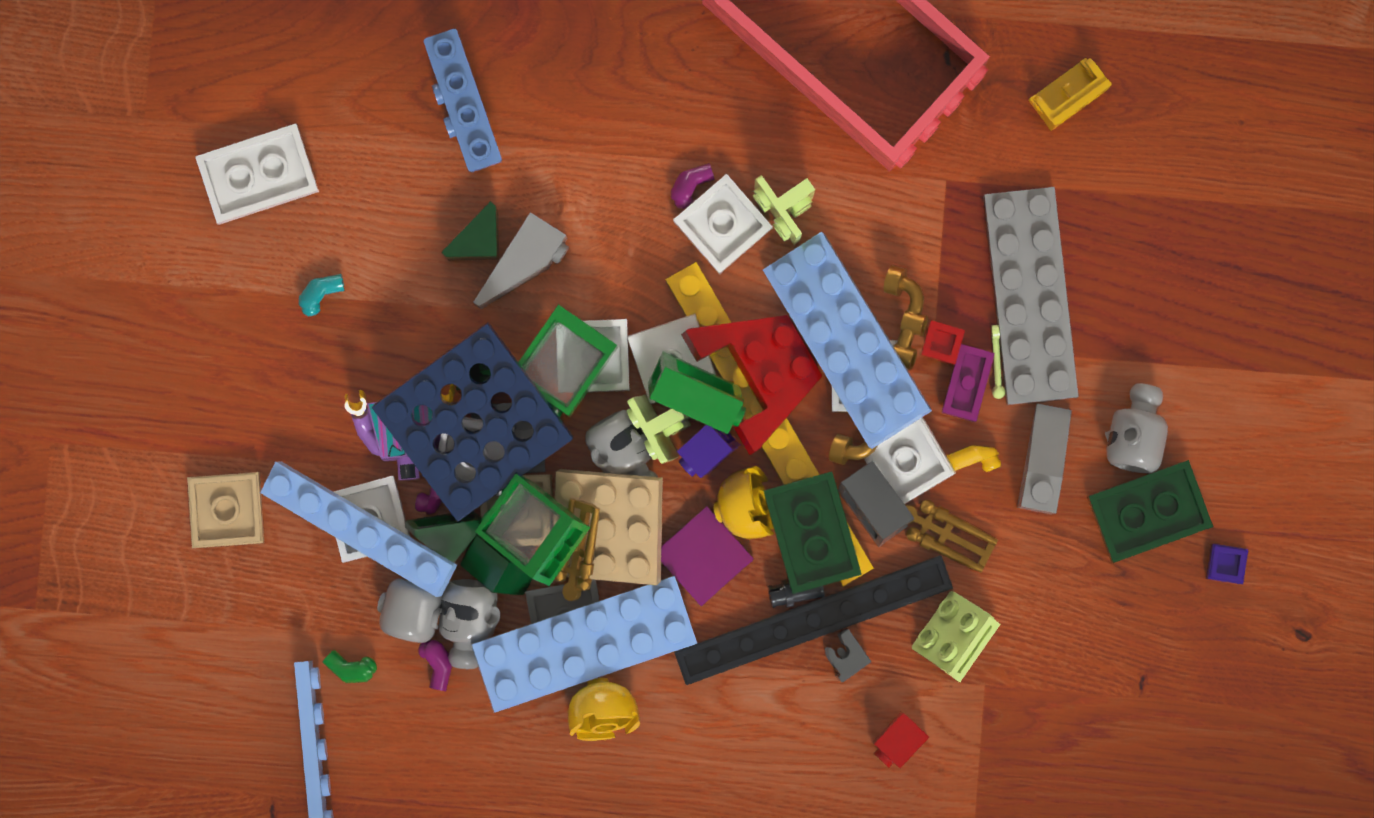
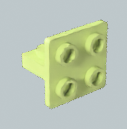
M759 176L755 179V190L753 191L755 201L764 213L768 210L771 211L775 217L773 226L782 240L785 242L790 239L793 245L800 241L802 233L790 217V214L796 218L811 207L813 202L811 199H813L815 188L806 178L777 198L763 176Z
M646 395L629 399L627 401L630 409L627 410L628 416L637 429L642 428L647 437L644 444L652 459H659L660 463L663 464L678 458L679 454L669 436L675 435L691 426L688 421L691 417L673 409L657 416Z
M950 591L940 603L937 611L925 628L919 633L918 638L912 645V649L952 678L961 682L1001 624L983 609L956 592Z

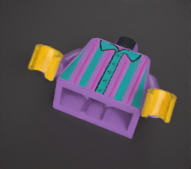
M453 384L450 385L448 395L441 394L443 399L450 403L453 401L456 390ZM359 390L361 401L358 403L350 402L348 394H345V408L351 413L357 435L371 454L380 456L383 461H397L398 480L419 479L417 467L372 409L376 402L367 403V409L364 391ZM418 405L412 411L414 419L419 423H428L433 418V413L428 406ZM441 434L434 438V445L437 449H439Z

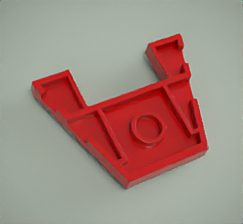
M788 315L690 328L681 334L696 362L727 347L762 407V412L741 422L738 427H734L749 455L762 447L822 378L820 370Z

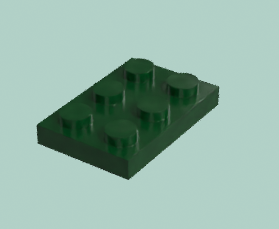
M1189 460L1087 496L1111 563L1213 527Z
M832 471L763 491L792 594L862 575Z

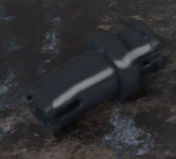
M788 579L781 580V584L768 586L772 608L780 605H786L787 608L793 607L795 602L825 597L823 586L792 594Z

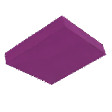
M707 506L661 547V562L700 606L705 604L754 560L728 529L718 522L716 516Z

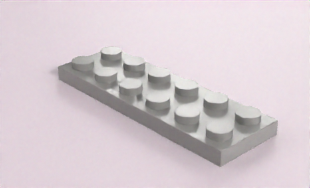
M1055 187L984 194L997 323L1000 331L999 341L1007 405L1078 398Z

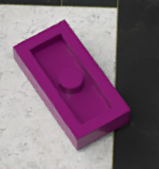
M961 344L941 413L972 422L977 421L995 353Z

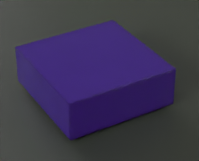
M1211 544L1206 579L1243 584L1248 549Z

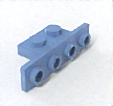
M451 29L425 38L424 45L438 82L432 85L438 105L444 103L446 105L449 116L443 118L449 137H457L468 171L475 172L500 163L502 158L458 31Z

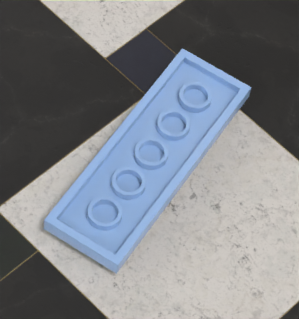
M823 232L815 235L763 269L869 448H875L932 411Z
M672 576L661 580L658 585H646L471 644L493 712L496 713L695 645L697 641L676 578Z

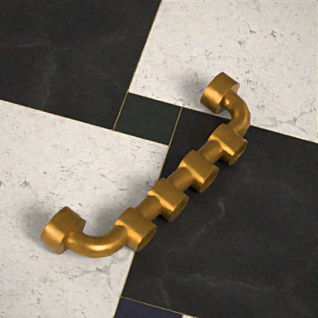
M892 265L885 277L884 292L900 296L902 291H905L910 297V304L908 310L903 315L900 335L897 344L894 345V349L908 370H912L916 362L917 350L910 347L914 335L923 336L925 333L928 316L921 314L924 304L922 288L916 281L907 277L906 269ZM837 434L830 448L829 460L845 465L848 459L860 460L870 456L878 446L871 449L865 441L859 446H853V439L851 437Z

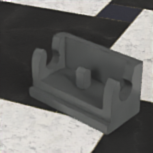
M873 461L842 481L838 488L839 494L878 547L908 527L907 524L914 520L911 512Z
M844 629L837 634L841 644L846 648V652L841 647L837 649V653L841 658L836 656L832 648H825V655L836 670L837 674L835 676L841 683L871 663V660L849 629Z

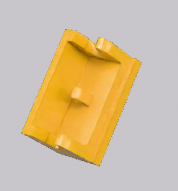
M1084 58L1073 68L1032 96L1029 102L1052 131L1106 92L1112 84L1091 58Z

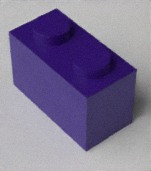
M705 425L677 451L682 457L678 461L689 475L693 477L697 474L702 478L715 469L741 444L730 432L726 434Z

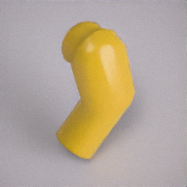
M973 445L947 455L955 471L980 461L983 470L986 472L1001 466V461L997 456L999 452L993 447Z

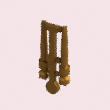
M572 498L569 499L567 509L573 514L575 508L581 509L579 519L587 525L589 524L590 513H592L588 536L587 534L573 552L571 567H566L569 566V558L554 579L558 582L566 581L567 573L570 574L569 582L563 586L562 591L564 598L568 601L578 600L581 596V590L586 591L591 588L592 579H590V575H593L594 563L592 562L600 508L596 507V505Z
M924 500L920 505V510L925 514H929L926 519L918 516L917 510L913 506L906 505L914 517V520L910 523L916 522L922 526L921 532L915 527L909 528L906 532L908 540L917 541L920 543L919 546L927 550L932 549L982 573L998 539L949 513L948 509L939 506V508L934 506L931 500ZM933 515L938 521L942 523L944 521L947 522L944 529L932 523ZM953 526L989 542L985 550L951 533ZM929 529L939 534L940 537L938 541H936L935 537L925 532ZM946 539L981 556L978 564L945 546Z

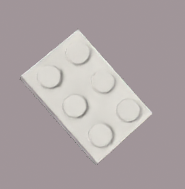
M297 124L195 156L218 225L319 192Z

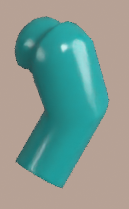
M342 274L316 278L309 282L298 300L304 315H317L320 312V302L326 294L345 291Z

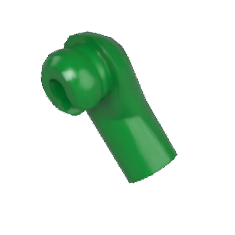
M335 650L322 662L345 683L367 682L372 679L373 674L377 671V664L372 658L363 657L361 661L347 662Z

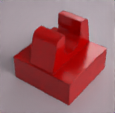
M931 320L920 355L955 365L965 330Z

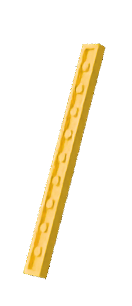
M697 262L666 279L685 315L695 314L700 327L731 323ZM724 347L709 355L720 376L740 386L744 399L743 406L746 407L745 419L747 420L762 412V407L729 349ZM786 418L762 445L764 452L784 485L819 475ZM848 525L863 575L874 568ZM861 575L841 580L840 583L844 586Z

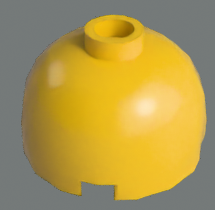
M757 466L741 469L725 479L718 491V501L714 503V513L718 522H723L725 527L735 536L745 539H758L774 534L771 531L774 527L763 492L765 489L762 482H766L768 479Z
M595 678L588 681V686L577 691L571 699L568 708L569 733L573 736L576 732L577 739L597 741L615 738V733L612 731L625 728V733L628 734L636 730L640 725L639 710L635 698L627 688L620 684L609 682L607 678Z

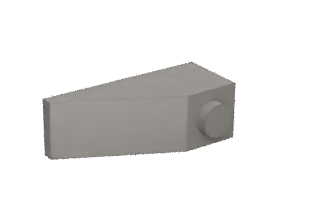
M530 212L473 303L480 309H483L549 269L553 262L559 264L569 249V246L565 244L568 239L566 234Z
M1036 404L1017 508L1046 514H1055L1057 512L1072 410Z

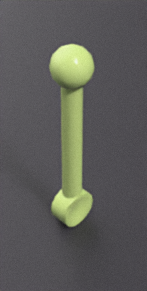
M991 325L993 353H995L993 358L995 386L992 389V395L996 399H1001L1005 396L1006 391L1002 386L1000 331L999 325Z

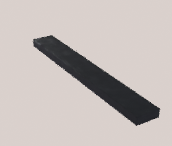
M939 555L683 648L674 653L685 684L689 685L953 589L942 556Z

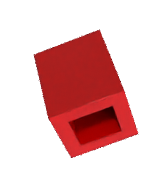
M900 712L872 742L878 748L873 754L888 768L893 763L901 768L928 740L929 736L907 715Z

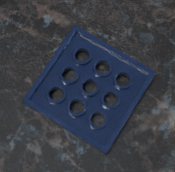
M489 322L372 406L374 412L457 522L506 488L516 473L520 476L524 475L573 440L574 437ZM477 363L485 364L490 369L491 376L484 382L475 381L470 375V368ZM454 384L460 388L462 397L457 402H447L441 395V389L445 385ZM498 392L507 393L512 399L511 407L504 411L497 410L492 405V396ZM418 405L428 406L433 413L432 420L428 423L417 422L412 414L413 409ZM468 413L478 414L483 420L482 428L478 431L467 430L463 425V417ZM519 421L529 422L534 430L532 436L527 439L516 437L513 432L514 424ZM439 434L450 435L454 440L453 449L448 452L439 451L434 445V438ZM493 441L500 443L505 451L503 457L497 460L488 458L484 452V447L487 443ZM462 462H468L474 466L476 475L470 480H462L456 475V466Z

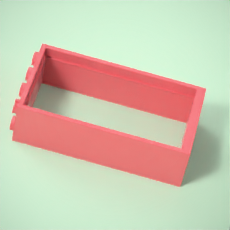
M702 0V4L889 172L895 165L900 169L903 168L917 150L914 144L919 139L925 143L938 129L941 123L938 118L943 113L949 117L965 97L962 93L963 90L968 87L972 91L989 70L985 65L990 56L927 0H896L968 65L893 147L730 0Z

